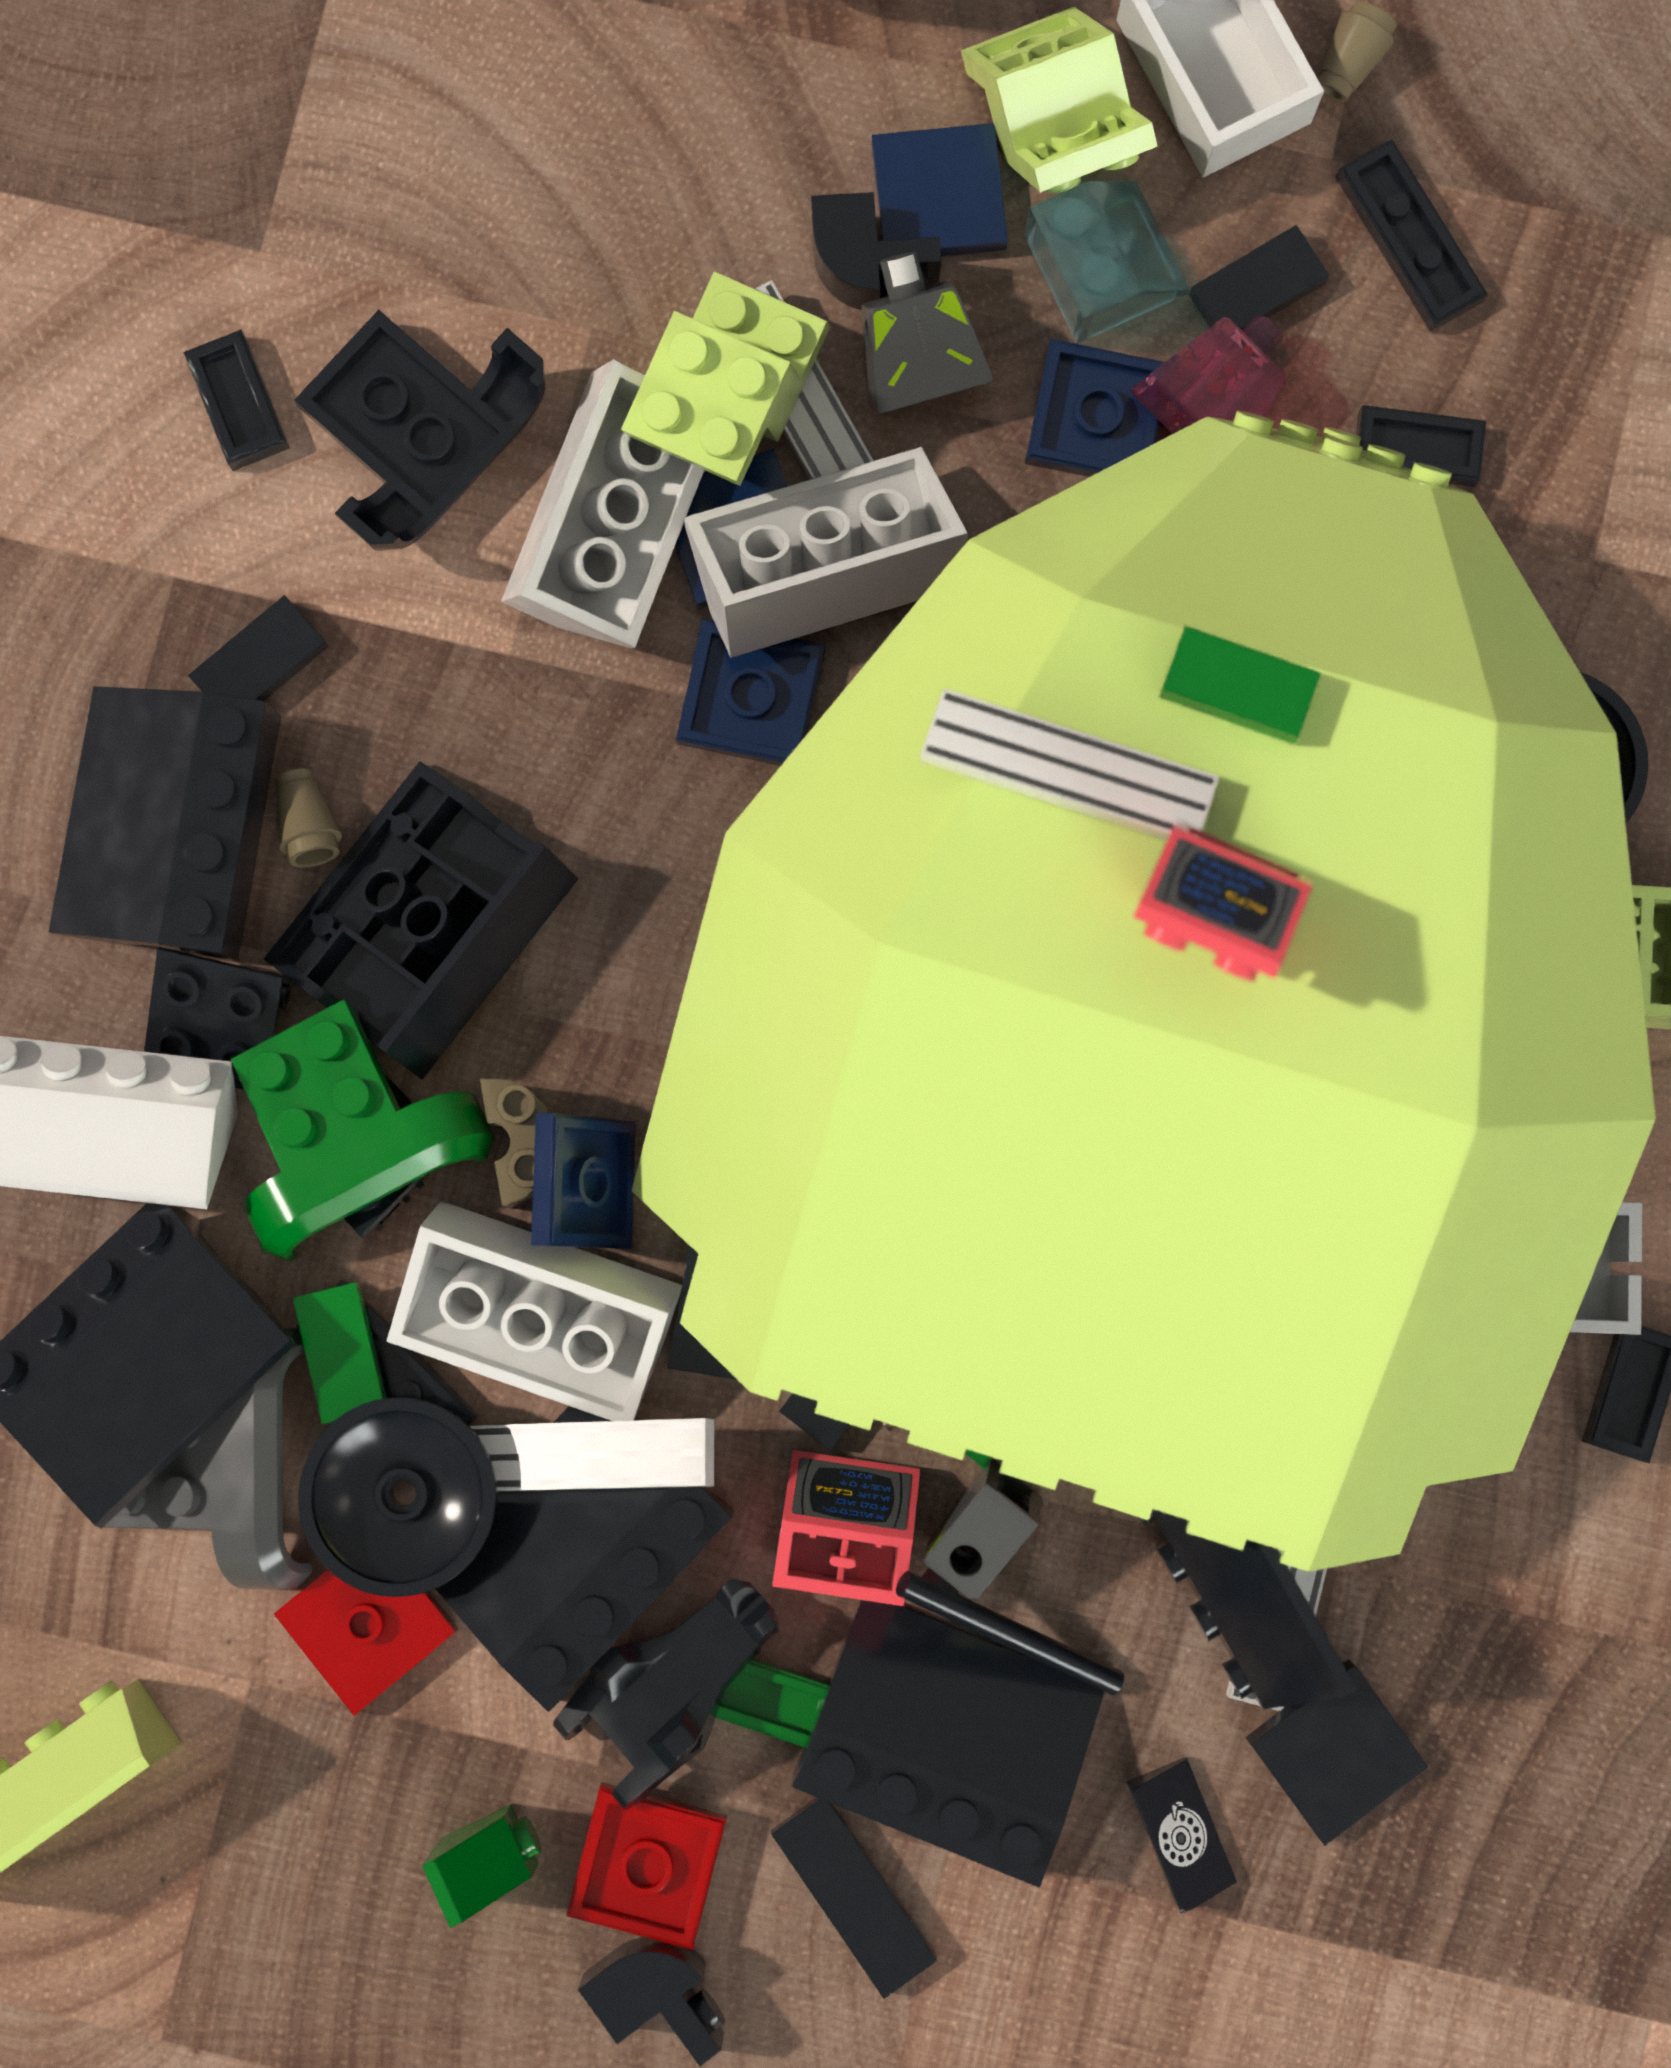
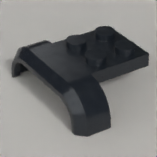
M378 310L294 399L300 410L384 483L376 492L365 499L357 500L353 496L349 497L335 512L337 518L373 550L403 549L426 534L521 432L536 412L545 393L544 361L542 357L510 329L506 328L491 345V361L481 379L470 390L384 313Z

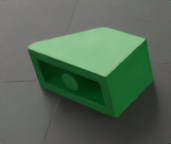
M512 1804L440 1838L422 1864V1868L449 1927L452 1928L464 1922L532 1878L539 1864L535 1856L542 1853V1848L529 1818L524 1816L518 1819Z

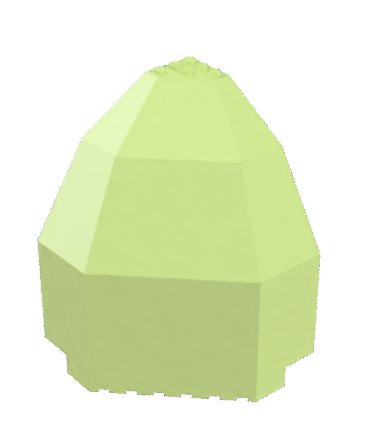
M1238 410L1234 421L1207 416L969 539L726 831L632 1192L698 1253L680 1324L751 1393L778 1401L782 1390L818 1401L815 1410L817 1414L869 1431L873 1419L910 1431L907 1443L959 1460H963L966 1449L1002 1460L1000 1473L1052 1490H1056L1059 1479L1095 1490L1093 1503L1149 1520L1152 1510L1155 1509L1189 1520L1186 1533L1242 1551L1248 1539L1282 1550L1280 1563L1311 1572L1400 1554L1427 1486L1512 1472L1514 1470L1656 1120L1615 730L1474 494L1449 484L1452 473L1414 462L1412 469L1403 466L1405 454L1369 444L1367 451L1362 450L1363 447L1359 446L1361 437L1343 430L1325 427L1322 437L1317 436V428L1288 419H1281L1279 429L1273 428V420ZM1185 625L1321 672L1295 745L1159 698ZM943 688L1219 776L1202 832L1312 878V889L1276 977L1273 978L1259 972L1255 981H1249L1230 974L1214 965L1213 961L1216 954L1211 950L1189 941L1185 951H1180L1163 945L1143 933L1147 923L1133 916L1165 847L1166 840L921 762V752Z

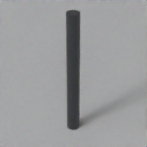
M906 1571L898 1580L896 1594L903 1599L1110 1695L1117 1694L1123 1685L1124 1673L1121 1670L925 1578Z

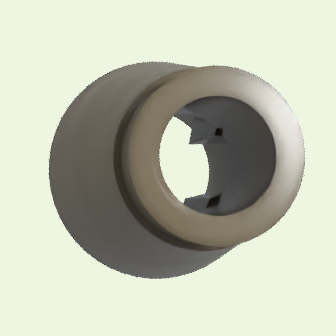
M1356 1L1350 11H1343L1341 13L1321 67L1320 75L1317 78L1324 90V95L1338 102H1347L1351 93L1358 88L1393 47L1395 42L1392 35L1397 28V23L1384 10L1365 1Z
M298 768L278 775L275 782L277 786L280 852L288 855L289 863L294 867H313L336 858L340 852L338 842L342 839V834L314 779L313 772L310 769Z

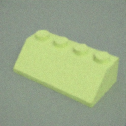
M139 1679L120 1690L112 1680L79 1703L85 1713L84 1716L67 1728L57 1719L24 1742L31 1753L12 1767L5 1757L0 1759V1873L181 1744V1741Z

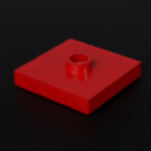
M326 1570L274 1613L278 1621L353 1716L459 1630L429 1591L406 1597L374 1595L344 1583L329 1570Z
M601 1782L566 1916L693 1950L727 1815L653 1795H648L637 1805L628 1810H623L611 1795L616 1786Z

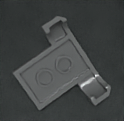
M284 1328L296 1344L103 1528L212 1529L213 1548L217 1563L225 1578L234 1586L241 1589L292 1590L300 1587L312 1573V1566L310 1563H297L289 1555L284 1542L282 1410L283 1383L287 1369L297 1356L305 1354L301 1333L298 1328Z

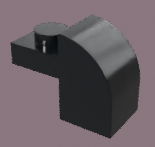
M874 192L811 196L815 266L824 286L839 301L861 310L862 304L880 299V288L886 287L880 261L908 252H917L925 286L939 282L941 270L940 237L877 241Z
M640 1937L620 1945L583 1973L578 1991L617 2045L661 2012L699 2067L722 2049L724 2032L720 2026L725 2023V2018L707 1991L702 1989L695 1993L692 1987L703 1980L706 1966L704 1959L695 1950Z

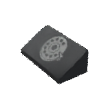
M1186 1757L1126 1781L1174 1902L1181 1914L1196 1908L1237 1882Z

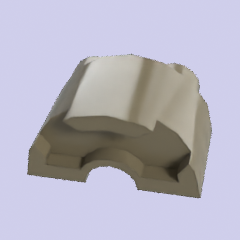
M480 1079L487 1123L493 1124L496 1128H504L510 1137V1147L507 1154L502 1159L494 1161L502 1207L512 1209L533 1200L536 1113L554 1112L534 1092L524 1086L507 1079Z

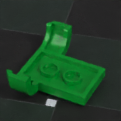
M344 999L231 1059L281 1173L268 1179L253 1190L245 1199L243 1208L262 1251L290 1262L297 1258L294 1248L306 1238L419 1178L455 1162L464 1160L481 1162L487 1159L495 1138L476 1096L467 1091H453L435 1095L400 1109L353 1005Z

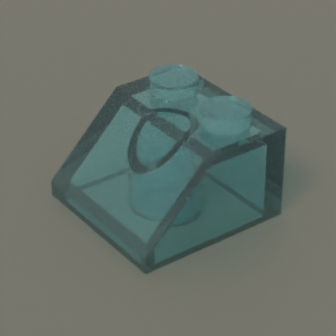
M1086 181L1072 189L1030 206L1024 236L1076 344L1188 294L1190 289L1137 181Z

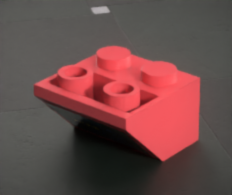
M1176 820L1133 917L1146 922L1147 925L1143 933L1163 945L1185 951L1190 941L1215 952L1216 957L1213 964L1230 974L1249 981H1255L1259 972L1275 978L1312 889V878Z
M793 1449L772 1586L904 1606V1599L896 1594V1586L901 1575L909 1571L920 1468Z

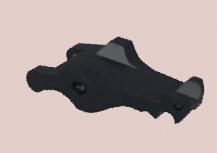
M730 1579L719 1590L716 1598L673 1631L643 1642L611 1647L592 1666L589 1676L557 1715L553 1726L567 1741L579 1734L593 1718L633 1765L634 1769L611 1793L623 1810H628L637 1805L672 1773L704 1750L725 1690L744 1670L747 1664L759 1654L763 1644L774 1634L779 1633L778 1618L775 1610L750 1582Z

